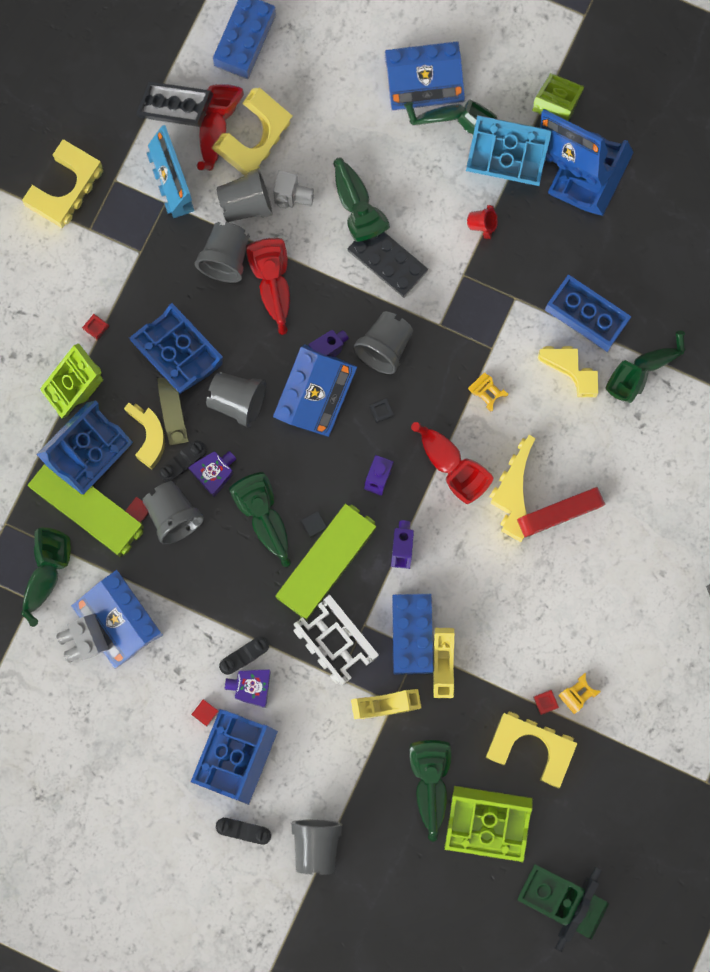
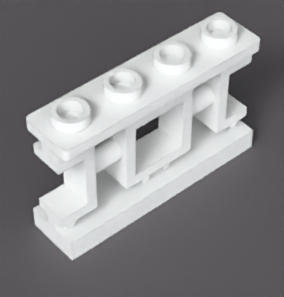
M329 595L318 604L323 613L310 624L302 617L293 624L295 627L293 631L299 639L304 638L308 644L305 646L312 655L316 653L320 659L317 661L323 669L328 668L331 671L330 677L336 685L340 683L343 686L352 679L346 671L360 659L368 666L379 655ZM326 606L342 623V628L337 622L328 628L322 621L329 615L325 608ZM303 625L308 631L315 625L321 630L322 634L315 639L320 645L319 647L312 642L301 628ZM337 629L347 641V644L335 654H332L321 640ZM351 636L368 655L367 658L362 653L352 658L348 653L347 649L354 644L350 639ZM327 655L332 661L340 655L347 664L340 669L344 677H341L325 658Z

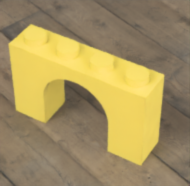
M253 88L242 103L262 123L263 134L259 143L253 148H248L230 133H222L212 147L217 154L244 176L248 175V172L260 169L259 165L269 156V150L280 140V134L288 128L292 118L288 111L261 88Z
M65 140L61 141L53 156L55 161L69 168L77 175L74 189L65 196L54 197L32 185L22 199L27 208L62 229L65 224L68 225L70 223L75 209L80 208L85 194H89L93 187L92 183L103 172V167L99 160Z
M504 713L485 758L505 765L512 745L519 737L524 735L536 736L545 743L548 749V761L540 781L560 788L577 743L573 742L574 738L565 734L562 737L555 734V730L548 727L541 729L537 727L538 723L526 719V722L518 719L519 715L515 713Z

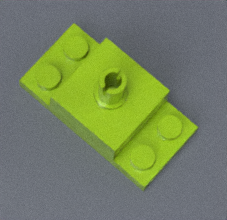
M550 73L535 97L532 111L541 114L543 109L569 121L584 87Z
M79 343L75 344L40 390L61 418L67 417L76 405L86 402L103 381L100 376L102 374L101 369L95 365Z

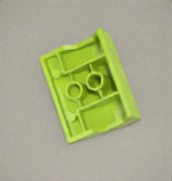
M454 786L445 850L523 862L530 814L532 812V798Z

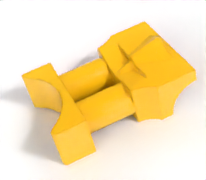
M484 372L468 390L473 395L481 397L488 404L486 408L492 412L494 401L499 397H507L508 393L504 389L500 391L493 384L492 377ZM487 389L495 396L494 399L485 392Z
M586 673L578 678L579 682L573 687L566 688L558 695L573 714L579 711L585 701L591 696L594 698L601 692L588 686ZM585 687L586 691L579 696L578 692Z

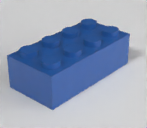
M238 0L214 53V66L249 79L275 19V6L261 0Z
M569 274L550 299L545 311L606 352L612 347L632 317Z
M432 594L392 595L393 675L432 674Z

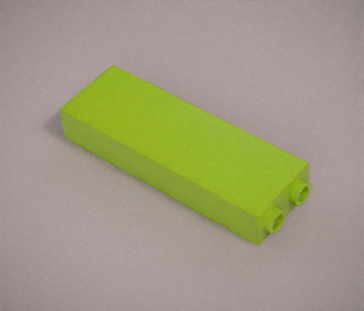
M45 464L27 485L119 557L122 554L126 555L132 547L130 544L133 540H138L144 532L142 530L144 526L93 486L82 495Z
M345 504L276 594V598L306 621L376 530L375 521L368 516H365V518L359 514L360 510L352 504L350 506Z

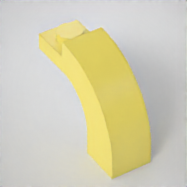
M128 403L124 408L126 413L140 422L146 429V440L135 456L153 470L161 459L165 447V435L162 425L154 412L149 408L143 414L144 410L137 404L133 406Z
M435 628L433 652L434 698H453L454 628Z
M418 689L351 700L354 719L375 718L422 709Z

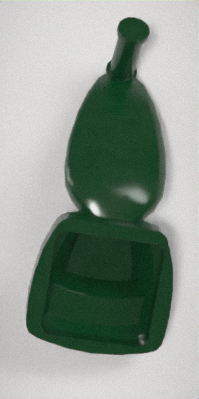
M468 100L464 107L459 104L447 105L429 110L416 117L413 102L404 104L409 116V122L413 126L457 120L467 133L474 134L477 115L498 119L493 112L473 100Z
M339 157L334 160L336 188L343 207L351 212L347 219V225L354 241H364L388 230L390 224L387 217L381 210L369 204L368 191L358 174L344 162L343 158Z
M675 332L677 349L663 348L647 352L638 356L634 364L623 360L611 375L606 385L607 392L620 401L632 403L637 394H642L648 378L647 371L657 370L684 353L685 332Z
M257 472L243 477L229 488L235 504L246 516H253V529L263 545L274 555L279 556L282 566H290L291 560L288 558L287 553L288 540L284 523L278 512L270 508L274 504V494L270 481L264 472Z
M40 527L35 530L34 555L38 567L34 570L28 581L21 613L22 617L29 622L31 627H35L38 624V619L31 612L35 611L46 601L58 581L57 569L67 567L70 560L71 545L69 536L52 528Z
M424 740L410 745V763L414 775L421 778L417 786V804L422 821L429 830L428 839L434 842L438 839V829L442 824L446 810L447 791L441 778L447 775L450 768L451 746L446 741Z

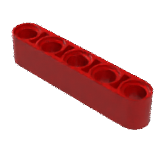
M595 487L518 518L517 522L525 538L596 510L606 504L598 487Z

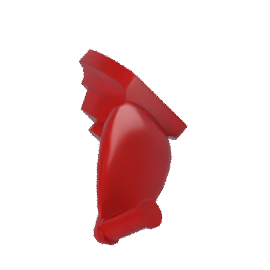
M223 84L211 85L207 88V90L213 93V96L200 127V149L204 162L199 161L197 163L198 170H213L219 154L212 147L220 135L226 133L225 120L235 112L236 105L244 96L243 88Z
M282 238L261 239L247 245V257L254 275L262 279L260 294L265 308L271 317L276 320L279 334L284 335L287 333L285 318L289 311L290 292L287 281L281 275L286 272L287 250Z
M418 422L412 424L411 429L422 435L423 447L432 464L439 471L448 473L446 482L458 499L465 504H470L488 489L494 478L485 467L471 459L461 460L458 448L439 432L428 429L425 426L423 427Z

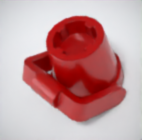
M487 205V208L484 210L470 212L467 217V225L470 230L483 231V237L491 239L492 232L497 228L498 218L494 206Z

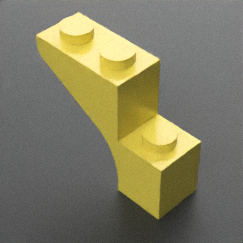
M545 346L539 350V361L569 376L573 380L577 389V397H597L598 371H593L592 368H583L579 371L578 349H573L572 346H563L562 349Z

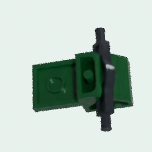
M534 865L517 900L563 925L558 934L560 939L554 949L562 952L567 941L570 942L575 932L592 940L609 906L607 901L594 895L599 885L597 880L602 872L601 869L594 867L590 878L587 877L583 886L579 887Z

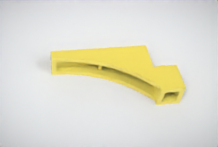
M528 435L527 439L522 438L517 447L520 449L518 455L513 454L508 463L511 465L508 472L504 470L499 479L502 482L499 488L495 487L490 495L493 498L490 504L510 514V516L505 515L500 525L503 528L501 531L522 542L524 536L517 519L527 515L523 497V475L529 451L536 439L531 435Z

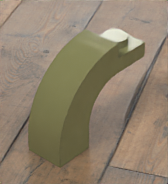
M165 377L157 378L169 444L175 445L189 442L180 393Z

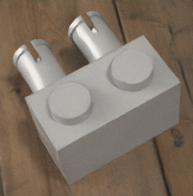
M279 170L273 190L274 203L281 208H293L295 202L312 206L314 188L299 186L296 174Z
M94 614L84 616L69 623V629L56 635L57 639L64 637L58 640L61 645L73 639L75 641L76 647L64 652V657L72 655L65 659L68 663L80 657L82 660L109 650Z

